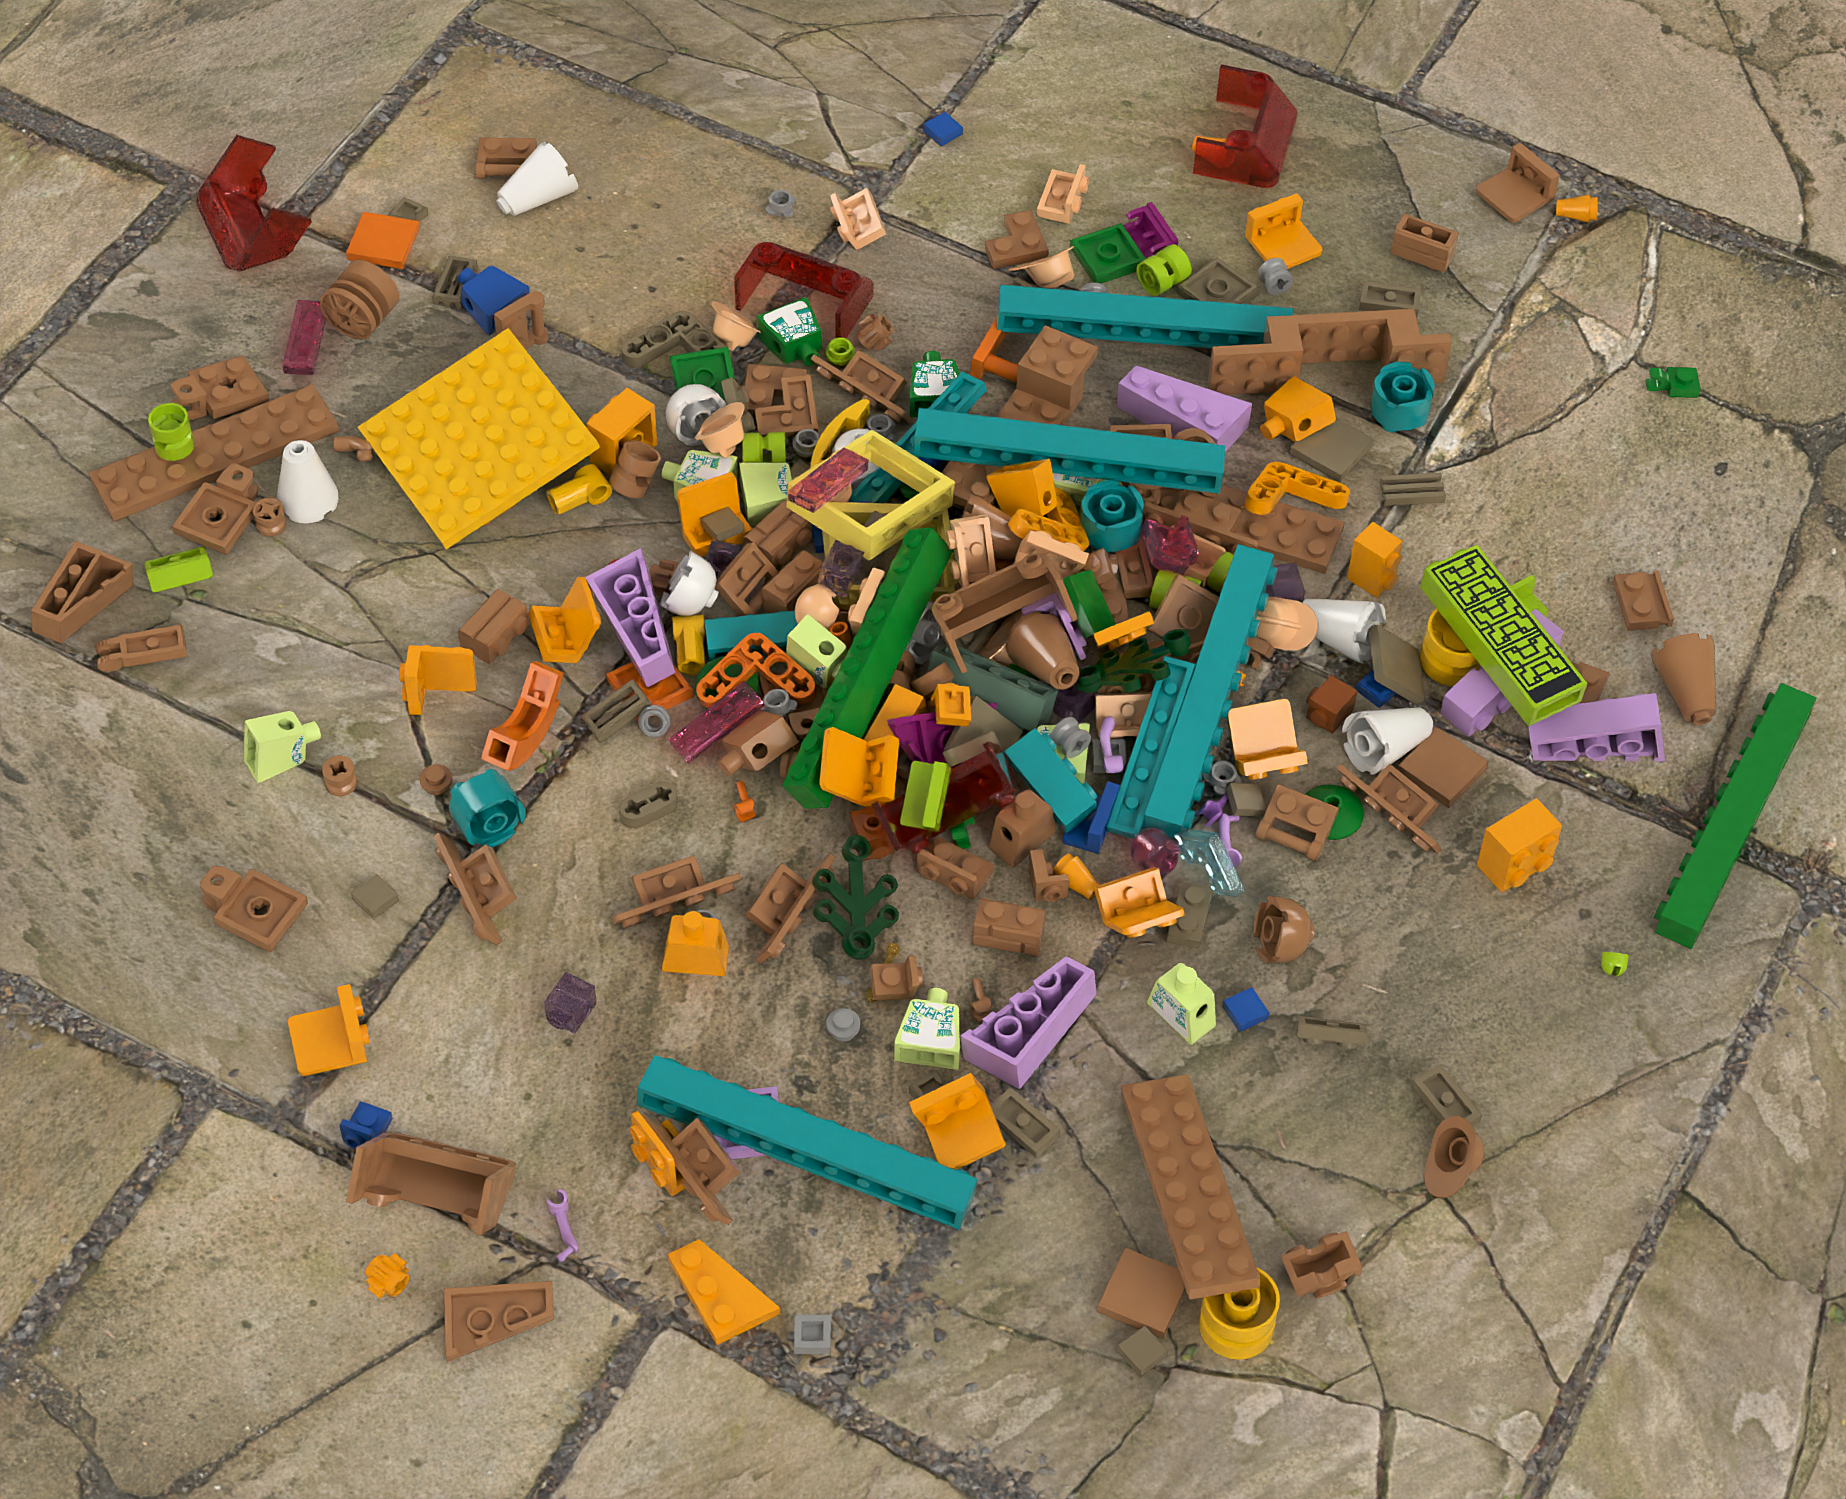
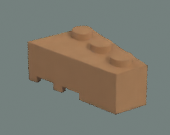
M75 541L31 610L32 632L59 643L64 642L133 586V564Z

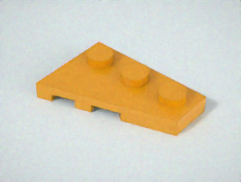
M1149 611L1093 634V638L1098 649L1108 645L1109 649L1112 650L1147 634L1145 628L1154 624V621Z
M700 1239L668 1254V1261L716 1345L780 1315V1307Z

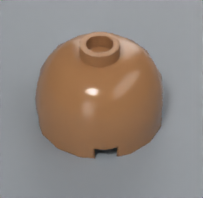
M1268 896L1266 897L1268 902H1261L1255 915L1254 937L1260 938L1263 948H1256V952L1263 962L1288 963L1301 957L1309 943L1314 938V925L1303 905L1297 901L1285 897Z

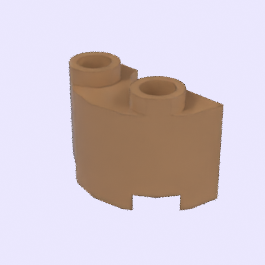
M1347 1231L1339 1234L1329 1233L1319 1240L1320 1245L1315 1248L1306 1249L1304 1245H1298L1289 1249L1286 1254L1281 1256L1295 1292L1299 1297L1302 1298L1305 1293L1310 1292L1314 1293L1315 1298L1334 1294L1347 1287L1345 1280L1351 1275L1360 1276L1363 1267Z

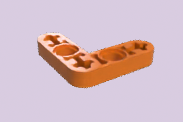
M751 633L744 637L700 680L696 688L699 702L702 706L709 709L718 708L723 705L756 671L761 673L778 689L785 690L789 695V699L795 700L797 704L809 703L814 699L817 692L813 677L761 633ZM761 644L762 651L767 656L765 661L763 656L757 651L751 653V645L758 647ZM775 662H784L788 666L786 672L782 675L772 674L770 667ZM731 664H738L743 670L739 676L733 678L725 674L726 668ZM719 676L723 681L721 684L719 683V680L717 678ZM794 676L795 681L799 685H807L808 691L800 690L797 692L795 684L790 679ZM708 688L710 690L716 689L718 695L716 697L712 695L707 697L705 690Z

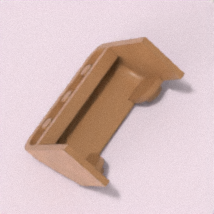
M1031 553L1025 556L1023 560L951 594L941 595L936 599L931 608L938 631L962 674L967 672V668L954 641L955 639L1055 593L1072 622L1078 620L1061 576L1049 557L1039 553Z
M385 1132L356 1147L346 1203L353 1204L362 1198H366L367 1203L370 1205L387 1207L388 1202H395L398 1199L461 1214L462 1220L468 1223L467 1227L469 1229L475 1230L477 1235H483L497 1225L514 1179L517 1163L506 1158L402 1133Z

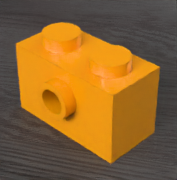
M1372 522L1354 539L1347 579L1376 598L1383 591L1391 590L1398 580L1396 573L1398 565L1402 560L1400 553L1403 541Z

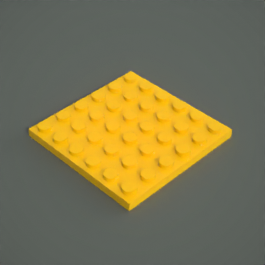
M509 328L357 427L365 440L370 442L376 455L446 550L600 448L591 432Z

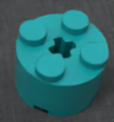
M1393 362L1380 369V373L1374 381L1370 409L1374 418L1382 424V428L1385 431L1411 430L1424 426L1427 423L1435 387L1431 374L1422 367L1421 370L1412 367V363Z
M1106 480L1092 485L1086 491V495L1081 503L1080 522L1094 551L1104 548L1107 553L1125 550L1139 542L1144 503L1141 494L1134 487L1128 485L1127 488L1119 485V481Z
M495 769L486 770L483 774L474 776L466 782H459L450 791L452 796L449 803L450 814L467 841L472 845L474 843L481 846L487 844L490 847L500 845L516 833L514 828L520 821L523 824L525 820L526 810L507 779Z

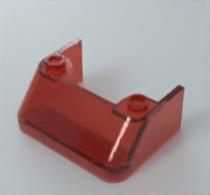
M1221 64L1216 101L1259 109L1253 132L1242 129L1234 130L1227 136L1226 143L1197 137L1193 174L1261 188L1274 187L1279 182L1297 121V109L1268 74Z
M237 134L200 187L196 203L225 267L240 272L287 257L294 250L295 245L310 226L312 220L309 217L273 207L264 217L258 201L267 190V182L262 169L276 151L275 145Z
M772 242L757 244L734 276L735 309L738 311L742 310L766 273L843 299L835 313V338L848 337L874 295V283L869 277Z
M986 742L983 744L986 751L951 769L939 832L901 825L900 819L905 794L891 802L876 801L873 803L872 806L895 851L906 852L911 850L912 854H916L921 849L924 850L930 846L928 840L996 804H998L999 808H1002L1014 802L1015 794L1020 789L1001 745Z

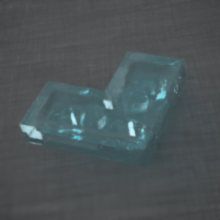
M1184 829L1175 835L1181 857L1188 864L1205 866L1209 875V884L1218 895L1236 897L1245 891L1219 833Z

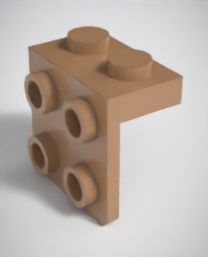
M1518 143L1511 149L1508 168L1479 184L1476 193L1507 220L1515 223L1555 199L1560 174L1536 156L1533 151L1529 150L1522 143Z

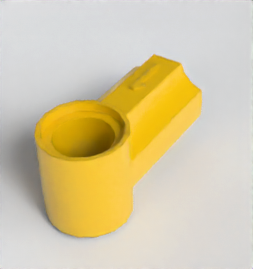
M594 464L585 465L576 472L573 479L546 490L547 499L555 514H562L586 502L592 505L601 504L612 494L611 485Z
M704 614L672 616L674 644L677 645L678 670L686 675H698L705 666L703 642H706Z

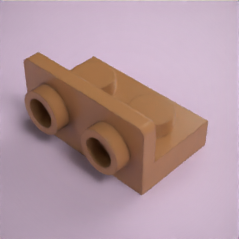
M938 836L927 851L921 849L917 854V872L921 873L923 877L931 881H937L949 887L954 893L965 895L973 900L994 871V864Z

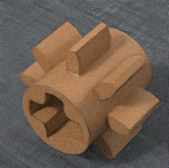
M873 313L871 316L867 315L858 323L862 329L857 333V337L866 349L872 350L875 348L876 351L883 350L893 342L889 336L894 332L891 322L885 316L879 315L876 317Z
M664 559L660 560L659 565L653 564L649 572L656 596L662 597L664 592L671 593L669 581L678 567V562Z

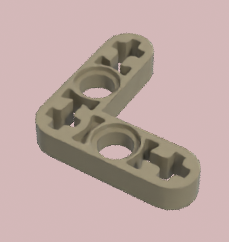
M678 311L626 340L621 347L622 361L628 367L638 368L678 345H681L688 353L726 346L693 314L687 311ZM655 336H664L666 338L661 343L653 342L651 339ZM698 339H703L708 342L704 346H696L693 344V342Z

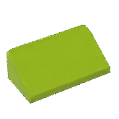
M203 546L145 561L144 563L151 590L155 593L213 577L210 561Z

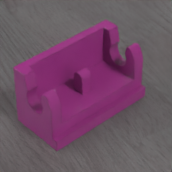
M1149 202L1146 206L1131 210L1126 214L1129 220L1138 217L1135 221L1128 222L1123 226L1145 258L1156 255L1160 250L1171 244L1178 246V238L1153 202Z

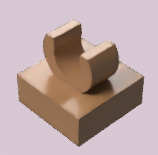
M1257 637L1255 639L1249 638L1247 646L1251 647L1250 655H1253L1255 658L1252 668L1258 670L1261 667V656L1270 660L1275 649L1271 643Z

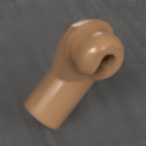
M357 436L334 437L335 452H357L356 458L359 461H371L373 459L372 451L374 450L370 442Z

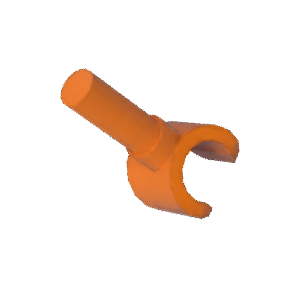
M738 781L736 785L741 802L734 804V810L739 821L744 822L754 818L756 813L753 809L754 801L747 795L744 782Z

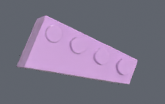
M1135 366L1119 382L1117 408L1145 424H1171L1172 438L1185 429H1201L1210 435L1215 444L1225 445L1226 452L1249 427L1252 403L1139 366Z
M641 548L585 577L589 588L593 592L595 602L645 685L649 687L674 674L675 669L650 572Z
M1534 609L1531 613L1558 647H1560L1564 631L1538 610ZM1480 665L1479 671L1472 668L1444 695L1440 714L1469 737L1478 729L1480 731L1485 729L1495 715L1499 712L1505 713L1512 705Z
M1656 693L1647 695L1637 694L1632 697L1618 699L1607 698L1589 703H1577L1529 726L1533 761H1575L1578 756H1587L1593 761H1605L1607 756H1624L1625 761H1638L1639 756H1653V761H1665Z
M1067 956L1033 981L1034 985L1024 993L1018 992L1009 999V1004L997 1013L993 1011L983 1018V1023L975 1030L969 1029L960 1036L964 1060L1018 1089L1024 1085L1097 995L1094 970Z

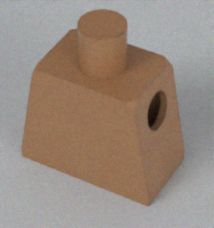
M755 710L723 739L722 744L728 753L717 762L727 776H731L740 768L756 772L799 741L783 716Z
M1031 790L1019 793L1015 800L996 816L989 850L1011 868H1014L1030 854V850L1037 849L1056 832L1052 807Z

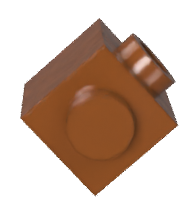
M1330 675L1320 688L1314 687L1309 693L1306 700L1308 704L1306 718L1311 720L1317 727L1324 728L1333 734L1354 710L1357 690Z
M881 804L850 812L851 834L865 837L871 846L870 854L864 861L881 859L888 854L894 853V833Z

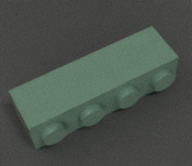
M942 643L932 651L927 671L946 661L955 676L952 681L954 684L969 687L970 696L976 695L987 704L996 703V711L1013 724H1016L1021 730L1030 732L1034 728L1038 729L1039 726L1049 723L1058 689L957 645L967 668V672L962 674L945 643Z

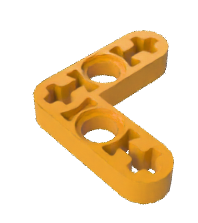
M1270 462L1249 488L1244 506L1249 512L1266 515L1273 510L1284 493L1287 492L1332 509H1343L1347 506L1350 489L1342 483L1286 463Z
M1055 487L1057 506L1047 513L1048 518L1024 509H1018L1008 522L1010 530L1022 539L1032 530L1034 532H1046L1051 535L1052 539L1062 543H1073L1079 546L1081 551H1085L1090 545L1086 532L1081 525L1074 501L1068 493Z

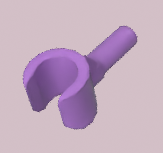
M1227 792L1215 802L1207 801L1197 811V817L1203 814L1208 818L1209 822L1206 826H1211L1222 815V807L1229 801Z

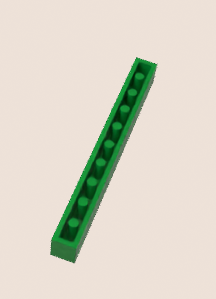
M932 527L909 529L904 536L903 542L891 562V566L882 584L879 586L878 593L870 609L867 611L866 617L854 637L853 643L841 663L840 669L828 689L818 713L815 715L814 722L806 738L803 740L793 764L788 770L782 787L804 809L828 808L834 797V794L822 790L819 784L824 731L827 728L834 727L862 739L950 559L953 550H949L947 543Z
M1780 683L1775 694L1769 692L1762 707L1766 711L1764 716L1757 715L1750 731L1754 733L1752 739L1746 737L1739 751V755L1743 756L1741 761H1733L1727 777L1731 779L1729 784L1724 782L1721 784L1715 798L1716 801H1719L1717 807H1709L1703 821L1707 826L1704 831L1698 829L1692 841L1691 847L1695 848L1693 854L1686 852L1679 867V871L1683 872L1681 877H1673L1666 893L1670 896L1668 902L1662 900L1656 910L1654 919L1659 920L1655 931L1656 934L1689 949L1693 948L1811 715L1817 697L1784 683Z

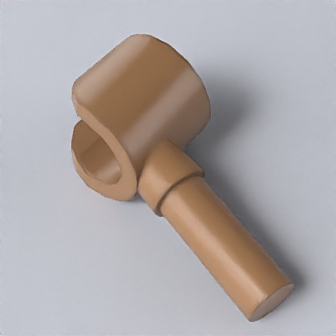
M975 978L972 982L977 1001L970 1004V1010L974 1020L980 1022L991 1013V1000L984 995L980 978Z

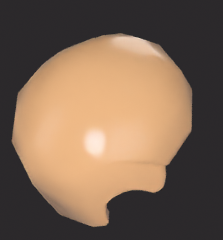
M822 584L806 588L796 602L795 618L797 623L799 624L808 614L829 630L839 614V608L832 601V597L835 598L837 595Z

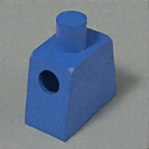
M488 266L479 274L470 268H465L458 276V281L463 285L461 288L463 307L489 336L496 331L494 314L530 293L528 285L495 266Z

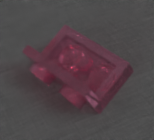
M1182 515L1174 528L1149 519L1145 520L1141 531L1151 564L1160 570H1170L1184 575L1189 566L1196 562L1199 553L1188 517Z

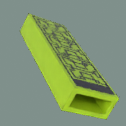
M1478 545L1468 549H1460L1451 557L1442 561H1434L1425 568L1420 588L1528 727L1582 701L1588 683Z

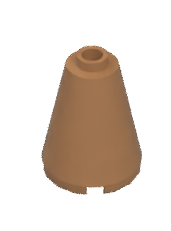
M970 494L969 501L966 503L961 518L987 514L990 521L994 559L1015 561L1023 539L1010 530L1008 522L1012 517L979 496Z
M1036 611L1021 617L1009 631L1011 633L1009 643L1006 641V650L1013 663L1056 689H1067L1075 684L1079 677V667L1063 622L1050 612L1049 614H1041L1040 611Z
M1699 633L1679 635L1663 642L1664 648L1658 652L1656 647L1651 652L1652 661L1685 721L1692 722L1693 725L1706 724L1716 714L1715 643L1711 635L1706 634L1707 639H1700Z

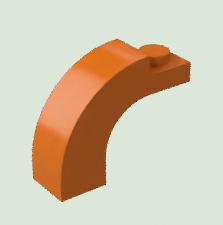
M538 661L530 663L523 690L514 711L501 726L489 730L481 757L482 760L504 770L511 771L520 767L532 756L548 732L559 707L560 700L556 698L564 675L563 672Z

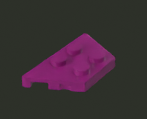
M996 703L988 704L993 709H997ZM936 712L887 720L888 726L895 737L899 738V743L911 762L919 761L934 764V761L947 763L942 752H944V747L955 726L936 724ZM959 763L951 767L950 776L972 771Z

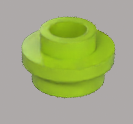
M835 338L826 348L827 360L835 365H846L855 355L854 346L846 338Z

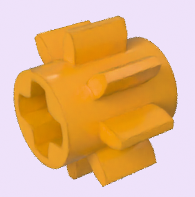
M393 1253L390 1258L382 1254L376 1256L365 1270V1276L368 1277L366 1283L369 1284L367 1289L379 1299L384 1294L391 1297L398 1296L406 1288L410 1276L407 1274L409 1269L405 1267L407 1262L396 1253Z

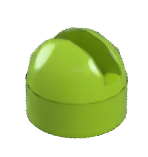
M1602 952L1601 967L1603 971L1609 976L1613 970L1616 977L1622 975L1627 969L1629 955Z

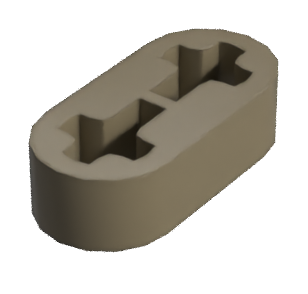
M993 730L942 753L947 764L952 767L996 748L1000 744Z
M659 782L627 796L619 805L621 822L626 827L639 828L672 813L678 805L676 788L670 783ZM663 796V798L665 799L668 798V801L664 802L662 799H658L657 797ZM634 809V811H640V813L635 815L633 812H629V810Z

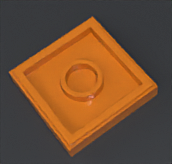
M363 212L346 251L347 260H364L376 265L403 269L420 229L419 221Z
M632 661L606 674L607 682L614 691L633 679L652 705L662 706L666 710L694 697L693 689L675 665L674 674L649 687L645 685ZM633 692V693L630 694L628 697H626L625 699H623L622 702H624L625 700H627L628 698H630L632 695H634L635 692Z

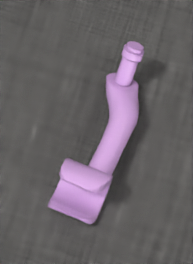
M1112 716L1103 719L1100 730V741L1104 756L1103 768L1109 774L1119 773L1123 770L1122 756H1112L1110 735L1115 726V720Z
M1225 813L1219 819V839L1222 855L1216 862L1218 869L1226 871L1230 866L1236 868L1242 860L1241 854L1236 849L1231 848L1230 822H1237L1240 817L1233 816V814L1228 816Z
M559 1189L557 1190V1195L562 1203L554 1204L550 1199H547V1205L550 1214L556 1216L561 1237L567 1245V1248L556 1257L559 1262H563L572 1252L575 1254L578 1252V1244L572 1234L566 1212L569 1209L567 1193Z

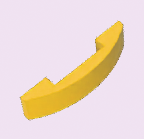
M862 399L854 403L832 420L821 434L815 446L810 469L815 464H819L831 456L832 447L842 434L857 428L865 429L866 420L870 417V400Z

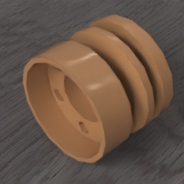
M355 260L346 267L337 278V281H334L322 295L320 307L329 323L339 332L350 338L363 340L369 338L380 325L382 319H385L397 305L400 294L394 281L380 267L368 261Z

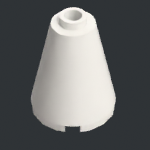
M544 141L497 192L499 199L496 202L504 214L510 213L512 216H516L574 192L578 189L577 180L573 173L568 176L565 168L568 164L550 143L546 144Z
M298 440L289 443L284 448L277 499L281 501L284 513L289 516L290 520L306 524L318 522L324 519V514L330 510L333 512L337 507L339 497L334 481L312 444L307 441Z
M1305 599L1303 601L1304 604H1307L1315 612L1317 617L1318 631L1315 636L1316 639L1356 662L1364 663L1363 660L1370 661L1372 659L1369 629L1377 624L1379 625V623L1385 624L1386 615L1383 604L1375 601Z
M1420 707L1355 712L1346 718L1342 727V733L1347 732L1348 742L1343 743L1350 761L1359 771L1371 772L1369 775H1374L1428 738L1432 733L1433 720Z

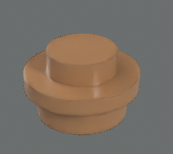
M430 765L422 770L419 777L420 785L431 795H442L448 791L452 784V773L444 765Z

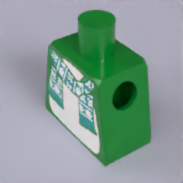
M807 297L756 316L757 330L761 332H757L758 339L783 363L789 364L801 359L805 366L814 365L811 357L814 354L819 357L818 352L822 349V332Z
M928 351L923 355V361L913 363L910 388L911 418L918 417L919 408L928 409L960 374L955 360H941L939 352Z

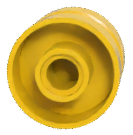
M1436 608L1428 620L1419 654L1420 663L1425 673L1434 681L1446 686H1454L1472 668L1479 671L1480 664Z
M1258 1267L1257 1270L1260 1276L1259 1288L1203 1297L1199 1318L1200 1333L1207 1346L1223 1357L1236 1360L1252 1358L1263 1352L1272 1340L1280 1304V1295L1273 1279Z

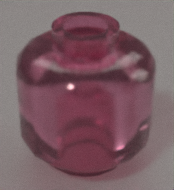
M1148 828L1135 836L1130 855L1133 862L1143 870L1156 867L1159 869L1160 875L1170 873L1176 867L1179 859V847L1176 841L1161 829Z

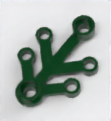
M1175 629L1167 632L1163 636L1164 645L1152 650L1149 649L1147 639L1138 638L1129 643V648L1121 657H1119L1116 650L1102 653L1100 660L1095 665H1088L1079 669V677L1075 682L1076 689L1085 693H1093L1102 686H1122L1123 692L1131 693L1141 688L1138 674L1151 673L1152 679L1156 681L1166 679L1171 674L1166 661L1147 662L1169 653L1174 657L1188 653L1191 642L1187 630Z
M852 835L843 844L841 850L844 859L848 862L849 893L835 880L834 874L828 869L818 870L812 879V884L817 890L827 891L850 914L851 925L836 912L834 903L827 899L818 902L814 907L813 914L818 921L828 922L843 937L842 947L848 956L856 960H863L873 953L875 937L883 929L892 927L899 919L898 910L892 905H886L878 912L877 919L865 928V914L883 897L891 896L896 891L898 883L892 875H883L876 882L875 887L864 897L862 862L870 854L871 846L865 837ZM850 849H855L858 852V856L854 855ZM819 876L825 877L828 884L822 883L819 880ZM882 882H887L891 890L885 889ZM820 907L827 908L829 915L823 914ZM883 913H889L892 916V920H887ZM853 941L860 942L862 949L858 948Z

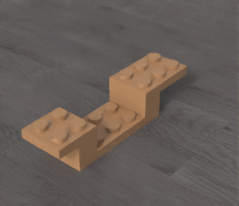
M1414 309L1271 316L1266 318L1263 344L1212 347L1208 389L1225 395L1276 392L1293 376L1300 377L1301 364L1380 359L1381 368L1393 362L1412 363V367L1421 370L1422 367L1431 374L1434 383H1443L1452 341L1450 333L1420 335Z
M1045 325L1018 363L1016 390L997 417L1064 426L1083 399L1084 374L1097 357L1098 346ZM949 461L942 474L955 481L953 503L965 507L967 501H969L970 494H973L994 506L997 500L986 476L1000 467Z

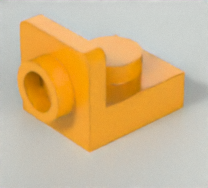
M954 683L938 684L931 697V706H936V724L968 727L971 722L969 687L958 686Z

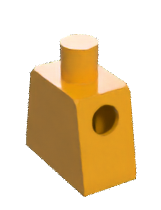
M1293 376L1265 401L1264 409L1267 421L1260 426V430L1268 440H1272L1279 434H1282L1292 441H1300L1336 421L1332 397Z
M1050 459L1004 465L986 476L1001 511L1010 517L1018 509H1024L1044 516L1057 506Z
M690 911L684 916H672L665 944L662 971L725 976L729 944L720 920L702 917L696 911Z

